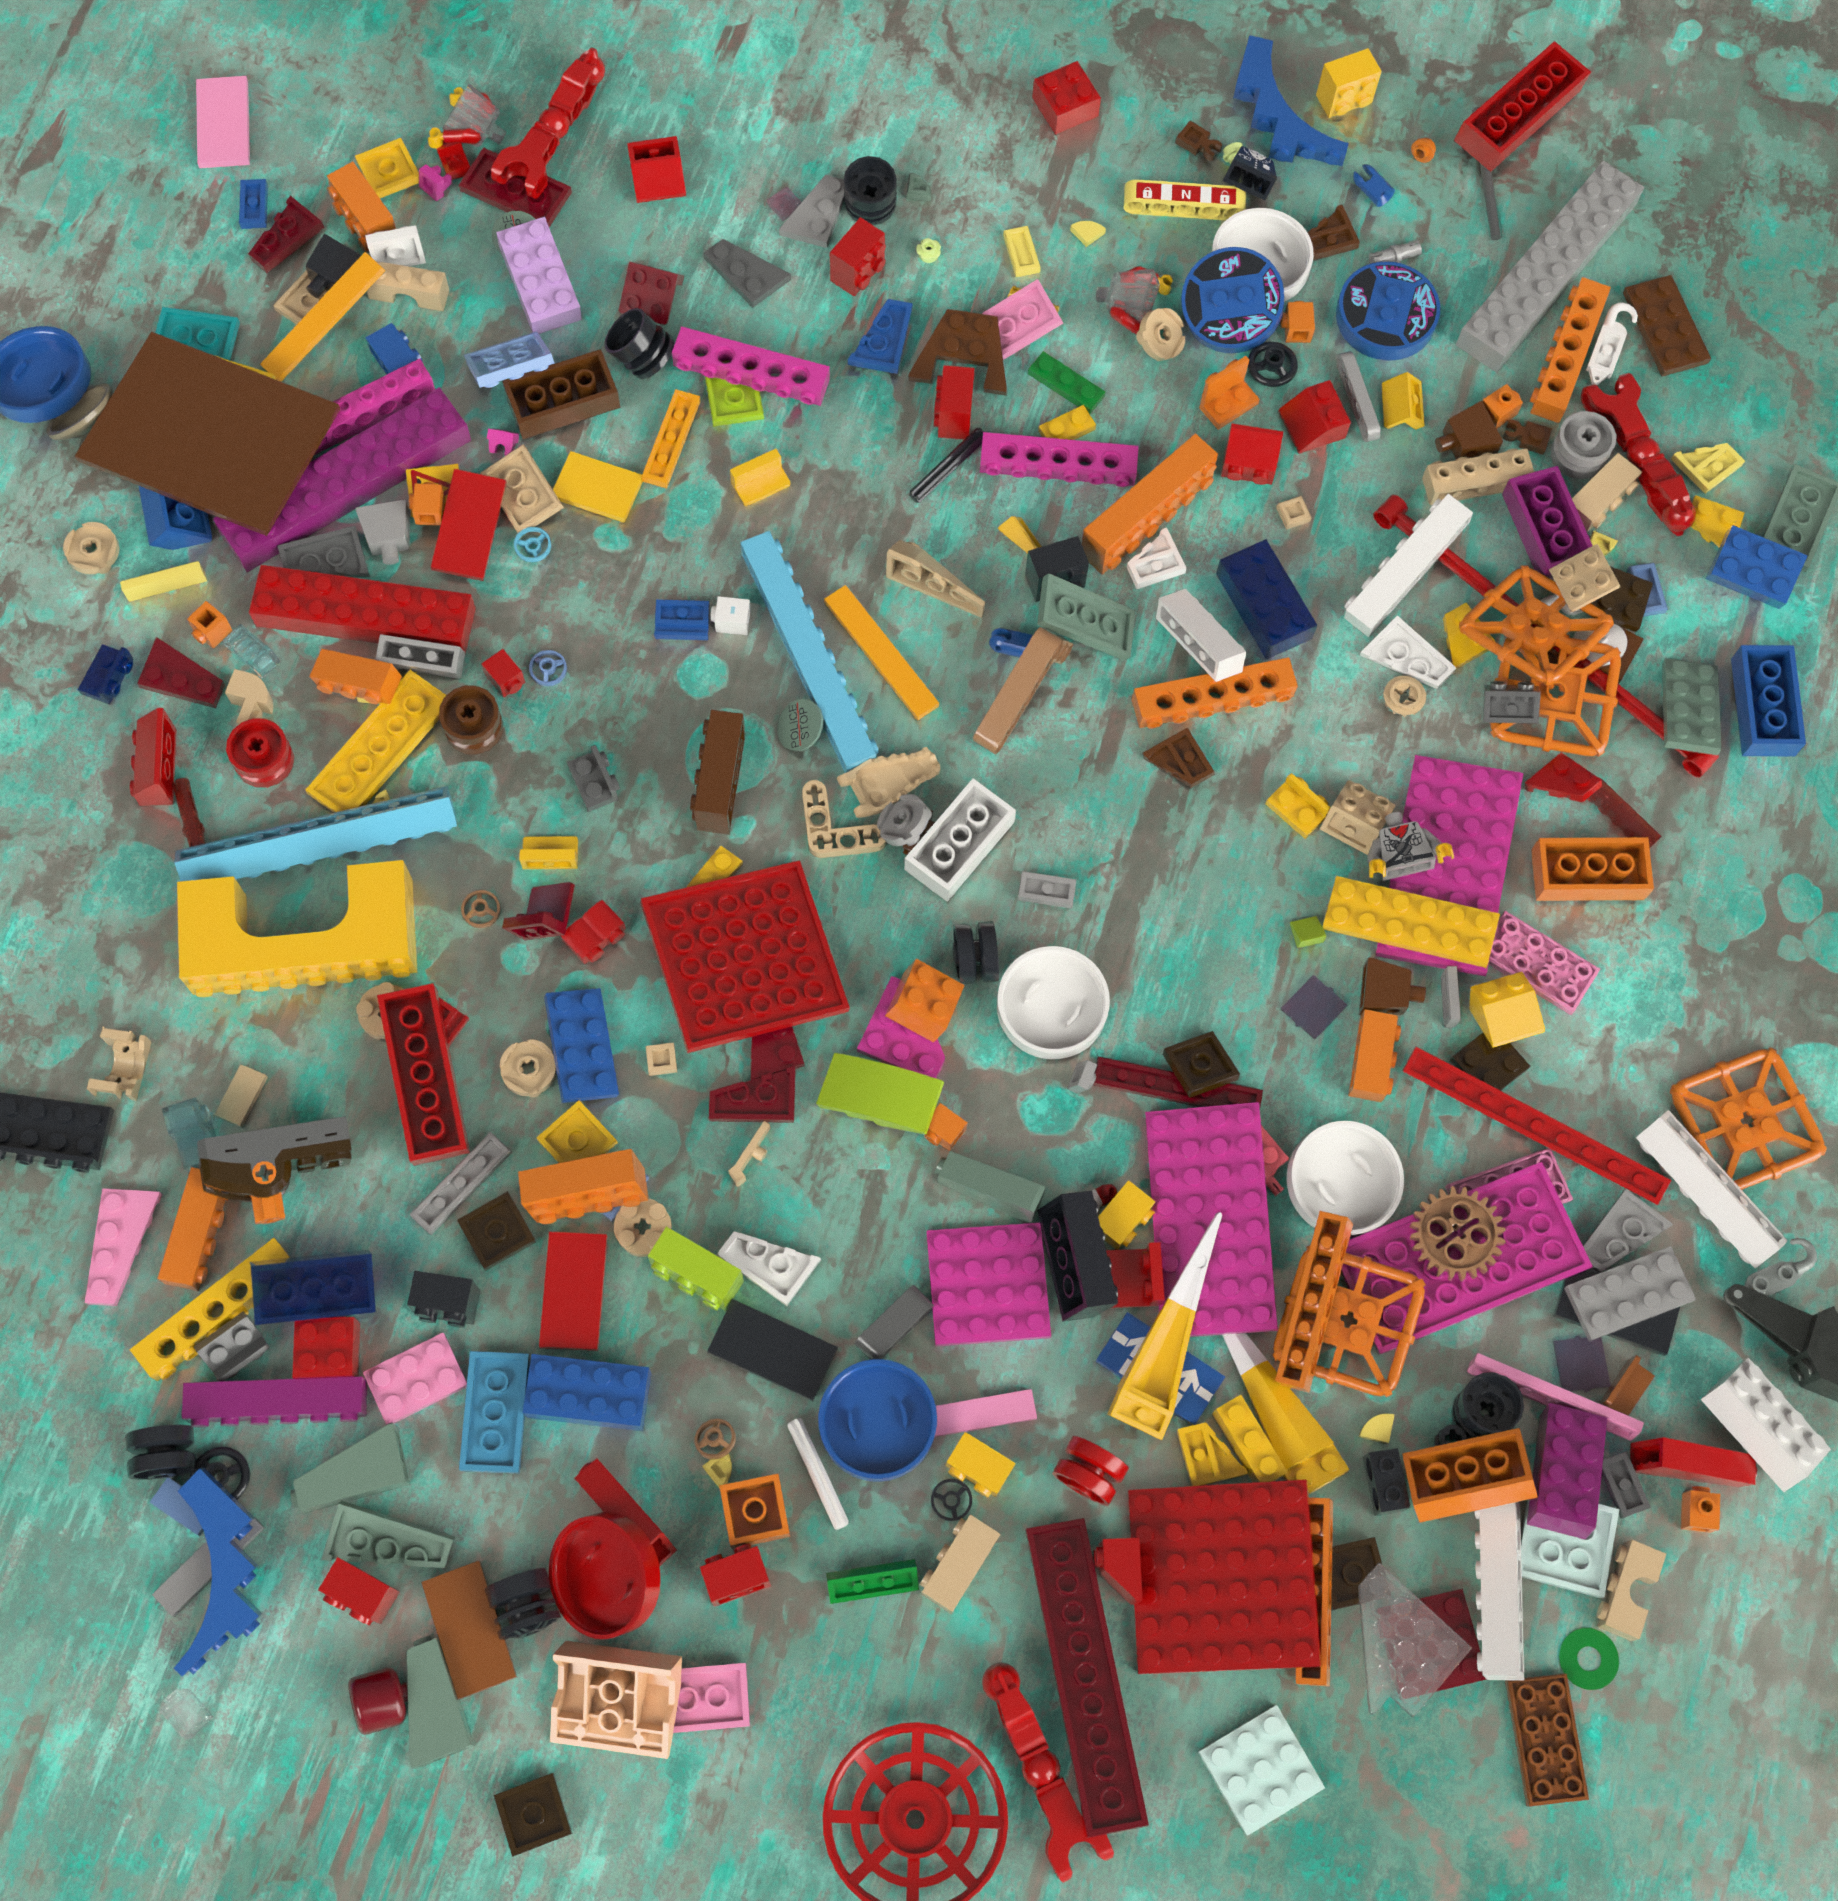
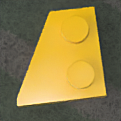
M1697 495L1691 501L1696 510V519L1691 527L1699 531L1701 537L1708 543L1712 541L1716 546L1720 547L1726 531L1732 525L1740 528L1745 512Z
M1467 602L1446 613L1443 617L1444 630L1447 633V649L1450 650L1451 663L1456 667V670L1489 651L1468 638L1465 634H1462L1459 630V623L1472 610ZM1484 634L1485 636L1495 641L1490 634Z
M1206 1422L1176 1430L1191 1486L1213 1484L1248 1474L1244 1465L1242 1466L1230 1453L1231 1450L1224 1442L1217 1438L1215 1432Z

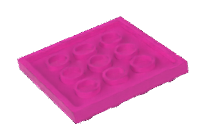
M1040 1223L926 1231L931 1300L935 1305L932 1307L935 1347L1051 1338Z

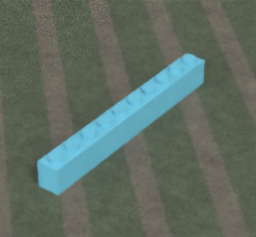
M770 531L740 542L741 555L810 700L815 702L822 711L824 719L823 728L844 772L847 773L869 759H875L876 754H879L877 744L873 738L869 740L866 731H868L866 721L863 716L858 717L856 713L857 704L852 693L847 694L845 690L846 680L841 671L837 672L834 667L836 661L830 648L826 649L823 644L825 637L820 626L815 627L812 621L814 619L813 611L810 605H805L802 597H804L803 590L799 582L794 583L791 577L793 570L789 561H784L781 556L783 550L779 540L773 539Z
M448 786L176 850L174 864L180 881L232 876L235 879L243 877L255 878L268 871H284L290 866L298 864L309 865L322 858H338L347 852H363L369 850L372 846L381 844L392 845L398 842V840L406 838L417 839L435 831L446 832L452 829V827L457 826V820Z

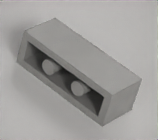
M380 635L376 660L392 663L399 670H412L413 672L461 679L465 652L458 646Z

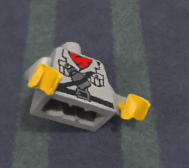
M1400 812L1390 813L1385 817L1388 828L1379 830V836L1373 840L1367 856L1369 877L1373 878L1374 873H1381L1382 879L1385 881L1434 869L1435 855L1440 864L1444 862L1443 857L1450 856L1451 859L1454 858L1452 845L1442 843L1426 828H1421L1416 821L1404 824Z

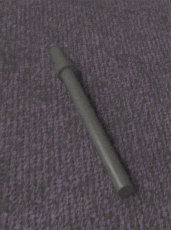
M1479 107L1474 108V109L1472 110V114H1473ZM1480 163L1491 240H1499L1501 233L1492 174Z

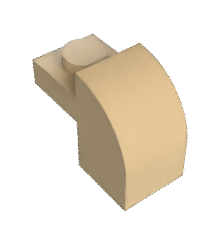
M234 669L225 694L231 704L242 706L236 721L237 725L252 718H262V712L272 714L273 700L264 682L252 673Z

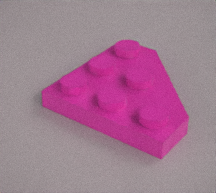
M891 976L857 1047V1052L879 1062L937 1079L945 1061V1056L938 1039L933 1043L885 1016L901 980Z

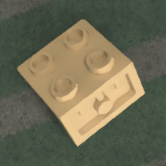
M1598 543L1549 569L1571 612L1620 587Z
M1348 780L1329 810L1320 830L1368 855L1373 840L1378 838L1379 830L1383 829L1386 824L1385 817L1393 812L1396 805L1387 798L1378 796L1365 789L1363 785Z

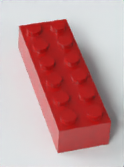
M1554 41L1462 123L1454 141L1491 172L1581 91L1591 71Z
M432 983L377 995L409 1161L416 1166L469 1154L470 1148L436 986Z

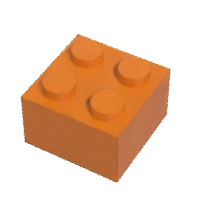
M916 958L903 973L885 1016L934 1043L947 1029L965 985Z
M779 1474L719 1485L731 1549L749 1543L755 1545L790 1537Z

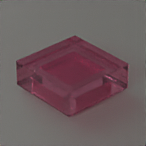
M788 187L767 199V205L782 221L789 218L802 203Z

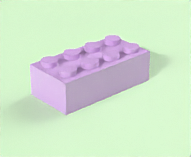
M542 217L496 232L499 248L532 333L537 331L538 334L582 320L580 305L546 218Z

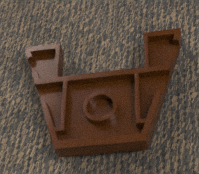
M947 309L909 372V381L932 384L937 360H946L988 367L983 387L984 392L1007 396L998 317Z

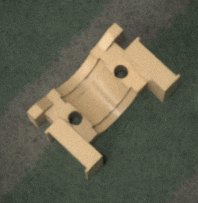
M103 1026L100 1037L108 1045H113L114 1063L109 1076H105L104 1080L89 1078L87 1090L95 1097L97 1091L113 1093L119 1099H121L122 1093H125L130 1100L137 1101L151 1041L145 1035H140L139 1042H135L136 1036L131 1030L127 1032L107 1029Z

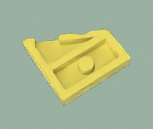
M1728 443L1715 445L1712 448H1696L1694 452L1682 454L1681 451L1676 452L1671 458L1704 494L1738 470L1745 462Z

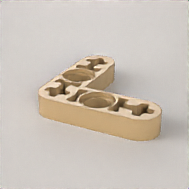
M818 780L808 781L804 785L802 797L808 847L813 856L826 858L878 852L885 848L887 842L880 836L881 833L877 828V824L831 829L825 785ZM812 789H817V793H819L818 805L813 806V798L810 795ZM815 813H821L825 816V821L820 825H815L810 821V817ZM872 833H877V836L881 837L878 843H873V840L869 839ZM859 834H863L864 845H860ZM845 835H851L855 838L856 842L851 847H845L840 843L841 838ZM832 837H836L837 848H833ZM818 839H823V842L827 843L824 844V849H819L818 845H815Z

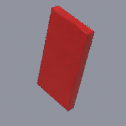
M454 469L431 563V570L484 581L507 484L505 479Z
M549 1232L539 1348L598 1351L607 1234Z

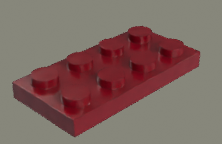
M483 147L459 183L460 191L507 213L510 211H522L530 214L535 219L545 217L550 227L571 195V186L547 176V187L537 199L526 195V177L514 176L506 184H499L493 181L491 176L492 165L499 154Z

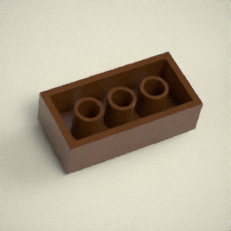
M601 349L549 365L543 371H530L524 373L521 378L502 381L507 401L522 440L621 408L617 388Z
M711 710L710 718L704 720L703 735H705L704 744H700L699 760H701L700 769H696L694 785H697L696 794L691 796L690 810H692V821H696L697 831L730 835L746 737L744 714Z

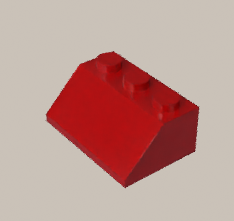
M156 708L137 720V729L133 730L132 733L133 745L136 748L135 755L131 756L134 780L130 781V794L140 806L173 805L177 729L164 708Z

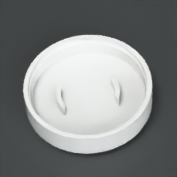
M1268 208L1247 209L1229 217L1218 229L1211 250L1213 252L1226 247H1243L1265 256L1275 266L1282 279L1284 302L1294 297L1303 288L1313 262L1312 242L1304 227L1291 216Z
M1058 946L1036 948L1018 957L1005 971L997 995L998 1019L1007 1037L1022 1051L1043 1059L1068 1058L1079 1054L1091 1046L1102 1032L1109 1011V990L1101 971L1083 954Z
M1337 1121L1317 1128L1300 1141L1288 1163L1287 1189L1291 1202L1299 1215L1313 1228L1316 1227L1319 1211L1348 1217L1353 1223L1350 1237L1365 1234L1381 1226L1392 1216L1403 1194V1167L1395 1148L1380 1132L1359 1122Z

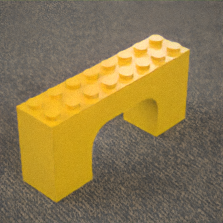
M403 860L347 865L349 904L344 919L337 926L321 932L270 937H255L248 934L247 896L234 876L177 882L179 978L193 995L197 997H210L213 993L218 992L238 994L241 990L248 989L263 992L269 990V987L278 986L284 989L296 988L298 984L322 986L329 981L350 983L354 979L359 978L373 981L381 979L382 976L389 975L397 978L408 977L410 973H417L412 877Z

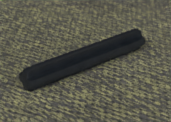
M976 428L910 490L909 496L916 503H920L982 444L984 431L981 428Z

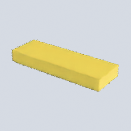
M196 561L123 580L120 584L126 598L131 602L207 582V577L200 562Z

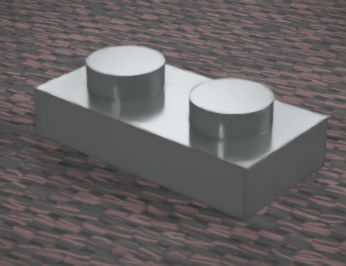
M1627 1451L1604 1459L1602 1476L1616 1509H1619L1620 1518L1622 1519L1651 1508Z

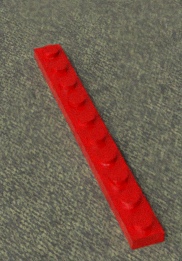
M1416 1046L1402 1069L1403 1072L1656 1205L1659 1204L1672 1181Z

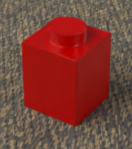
M501 649L481 663L485 676L503 698L518 692L525 683L522 671L504 649Z

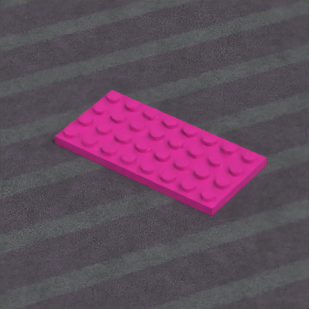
M1415 755L1403 822L1405 824L1416 821L1421 828H1426L1442 843L1451 844L1454 858L1451 859L1450 856L1443 857L1444 862L1440 864L1435 855L1434 869L1390 879L1389 888L1498 913L1524 773ZM1378 943L1376 957L1445 969L1447 966H1457L1458 972L1485 977L1487 975L1488 965L1487 968L1383 943Z
M1259 1102L1145 1112L1151 1198L1155 1201L1152 1210L1155 1212L1153 1215L1154 1242H1161L1165 1297L1162 1305H1159V1312L1215 1214L1221 1212L1222 1217L1206 1270L1190 1337L1278 1331Z
M1542 1162L1467 1192V1195L1471 1196L1475 1191H1478L1477 1200L1479 1201L1487 1197L1488 1201L1485 1206L1487 1208L1497 1207L1492 1214L1493 1217L1502 1216L1503 1218L1497 1224V1227H1503L1506 1230L1498 1235V1237L1505 1240L1504 1245L1496 1246L1502 1251V1254L1500 1256L1491 1255L1496 1261L1495 1265L1490 1266L1485 1263L1488 1270L1485 1274L1476 1269L1477 1277L1475 1279H1472L1466 1273L1464 1281H1460L1458 1274H1455L1452 1280L1449 1281L1445 1271L1439 1277L1436 1276L1438 1268L1435 1266L1430 1270H1426L1429 1261L1427 1259L1418 1261L1422 1252L1412 1250L1418 1241L1409 1239L1411 1234L1417 1232L1410 1228L1411 1222H1419L1413 1217V1214L1349 1240L1346 1253L1362 1258L1365 1256L1371 1257V1261L1409 1272L1425 1282L1424 1300L1413 1333L1415 1340L1593 1267ZM1453 1209V1214L1457 1219H1467V1213L1464 1209ZM1473 1219L1459 1231L1454 1230L1447 1239L1438 1243L1436 1248L1440 1249L1455 1237H1461L1468 1228L1479 1222L1478 1219ZM1439 1224L1430 1225V1231L1433 1235H1444L1442 1226ZM1478 1231L1471 1232V1238L1475 1243L1483 1244L1485 1242L1483 1234ZM1450 1247L1447 1249V1254L1451 1259H1461V1253L1457 1248ZM1343 1264L1341 1274L1348 1289L1354 1291L1361 1269ZM1368 1272L1362 1294L1383 1299L1407 1287L1408 1284ZM1413 1293L1384 1307L1379 1326L1401 1332ZM1376 1334L1373 1344L1378 1355L1396 1349L1398 1341Z

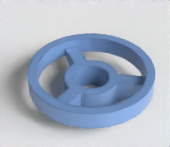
M544 650L534 655L531 659L529 671L532 679L539 685L553 686L560 683L566 676L567 664L560 653L553 650ZM544 655H554L560 658L561 660H553L552 658L548 657L541 659L539 657ZM534 662L539 664L540 671L544 674L543 681L537 679L532 672ZM550 663L552 664L550 669L546 670L543 668L545 664ZM564 664L561 676L554 681L548 682L549 675L556 671V667Z

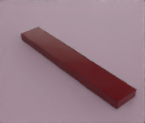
M1097 1057V1067L1094 1072L1096 1079L1093 1086L1195 1107L1259 1102L1261 1107L1263 1090L1229 1083L1189 1098L1173 1071Z

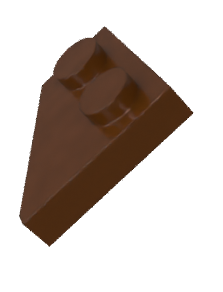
M1338 205L1332 215L1328 218H1323L1317 227L1307 232L1313 246V261L1359 248L1360 241L1343 205Z
M1188 727L1142 753L1145 760L1190 788L1215 775V771Z

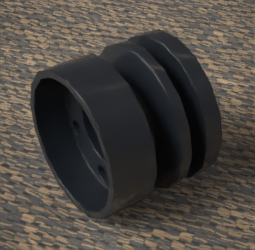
M866 156L852 162L845 171L844 204L847 213L853 220L857 221L861 217L870 224L877 225L888 220L894 213L897 202V178L894 169L887 161L880 157Z
M639 308L630 309L622 314L613 323L605 338L606 351L618 362L623 363L625 368L639 379L649 378L656 374L666 364L674 348L672 336L664 331L660 325H656L654 320Z
M1495 1372L1482 1373L1472 1378L1454 1399L1451 1409L1453 1424L1458 1425L1464 1430L1466 1439L1512 1430L1522 1418L1524 1410L1523 1395L1517 1385L1508 1377ZM1487 1410L1489 1414L1484 1416L1480 1414V1411Z
M537 1568L515 1574L485 1588L490 1608H505L506 1611L494 1619L495 1625L510 1624L497 1632L500 1640L519 1639L536 1634L561 1619L558 1610L545 1612V1610L557 1604L554 1598L541 1600L540 1595L552 1588L546 1568Z

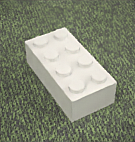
M972 779L905 857L904 870L948 902L1013 825L1016 810L978 781Z
M1749 1358L1726 1373L1701 1399L1783 1492L1808 1477L1831 1450L1825 1440L1805 1421L1802 1414L1793 1408L1784 1398L1782 1392L1775 1388L1765 1377L1762 1370Z

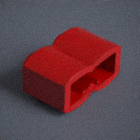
M601 900L592 906L580 919L571 924L566 929L565 935L561 936V939L585 965L589 961L592 963L597 961L603 955L605 946L610 943L616 944L625 935L624 930L626 926L617 914Z

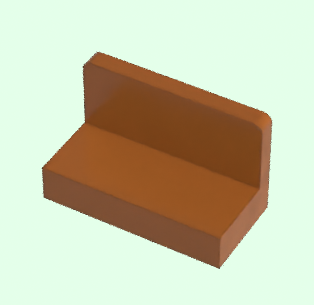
M1638 1355L1633 1356L1626 1361L1599 1404L1629 1416L1655 1375L1638 1364L1641 1360Z

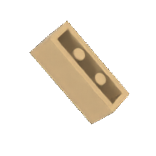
M1619 453L1572 498L1586 532L1592 527L1597 529L1607 518L1605 514L1609 510L1614 512L1623 502L1621 498L1625 494L1630 496L1639 486L1637 480L1642 472Z
M971 1514L967 1520L963 1518L959 1520L952 1532L956 1535L951 1546L946 1543L936 1557L940 1561L938 1567L934 1572L929 1569L920 1583L924 1587L921 1594L950 1614L956 1608L1000 1536V1533Z

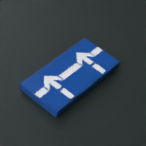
M1127 1312L1095 1362L1122 1379L1151 1327ZM1187 1351L1173 1414L1192 1426L1199 1420L1225 1379V1376Z

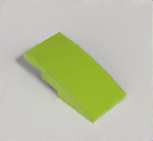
M834 1053L816 1104L823 1109L844 1112L849 1117L873 1121L878 1126L926 1135L944 1082L889 1064Z

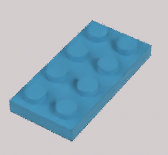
M470 1351L459 1463L460 1471L520 1474L525 1415L522 1411L529 1374V1354Z

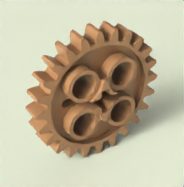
M1452 1186L1449 1190V1195H1446L1443 1189H1439L1438 1199L1434 1195L1429 1194L1427 1198L1430 1205L1422 1201L1419 1207L1423 1212L1415 1211L1413 1217L1419 1222H1411L1410 1228L1417 1232L1411 1234L1409 1239L1418 1241L1412 1250L1422 1252L1418 1259L1419 1262L1426 1259L1429 1261L1426 1270H1430L1434 1266L1438 1268L1437 1277L1445 1271L1449 1281L1452 1280L1455 1274H1458L1460 1281H1464L1466 1273L1472 1279H1475L1477 1277L1476 1269L1485 1274L1488 1271L1485 1263L1490 1266L1495 1265L1496 1261L1491 1255L1500 1256L1502 1254V1251L1496 1246H1501L1505 1243V1240L1498 1237V1235L1506 1230L1503 1227H1497V1224L1503 1218L1502 1216L1493 1217L1492 1214L1497 1207L1487 1208L1485 1206L1488 1201L1487 1197L1481 1201L1477 1200L1478 1191L1468 1196L1467 1189L1464 1187L1460 1194H1457L1455 1187ZM1453 1209H1464L1467 1213V1219H1457L1453 1214ZM1473 1219H1478L1479 1222L1468 1228L1461 1237L1457 1236L1442 1248H1436V1245L1447 1239L1454 1230L1459 1231ZM1439 1224L1442 1226L1444 1235H1433L1430 1231V1225ZM1478 1231L1483 1234L1485 1242L1483 1244L1475 1243L1471 1238V1232ZM1450 1247L1457 1248L1461 1253V1259H1451L1447 1254V1249Z

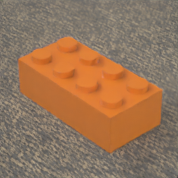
M1648 837L1539 838L1531 849L1536 901L1645 900L1654 890Z
M632 1149L518 1172L521 1204L532 1218L541 1224H551L556 1219L564 1217L580 1218L584 1216V1213L594 1211L605 1213L611 1211L613 1207L622 1205L634 1207L643 1201L649 1200L645 1168Z
M1520 1428L1402 1453L1412 1502L1419 1523L1538 1498Z

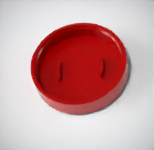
M600 1512L576 1519L560 1532L553 1545L549 1559L551 1592L556 1600V1606L565 1620L575 1630L585 1636L594 1639H610L634 1631L650 1617L659 1597L660 1567L654 1547L645 1532L634 1521L621 1514Z

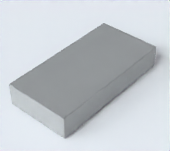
M1447 966L1440 976L1443 1022L1445 1028H1455L1461 1020L1457 966Z

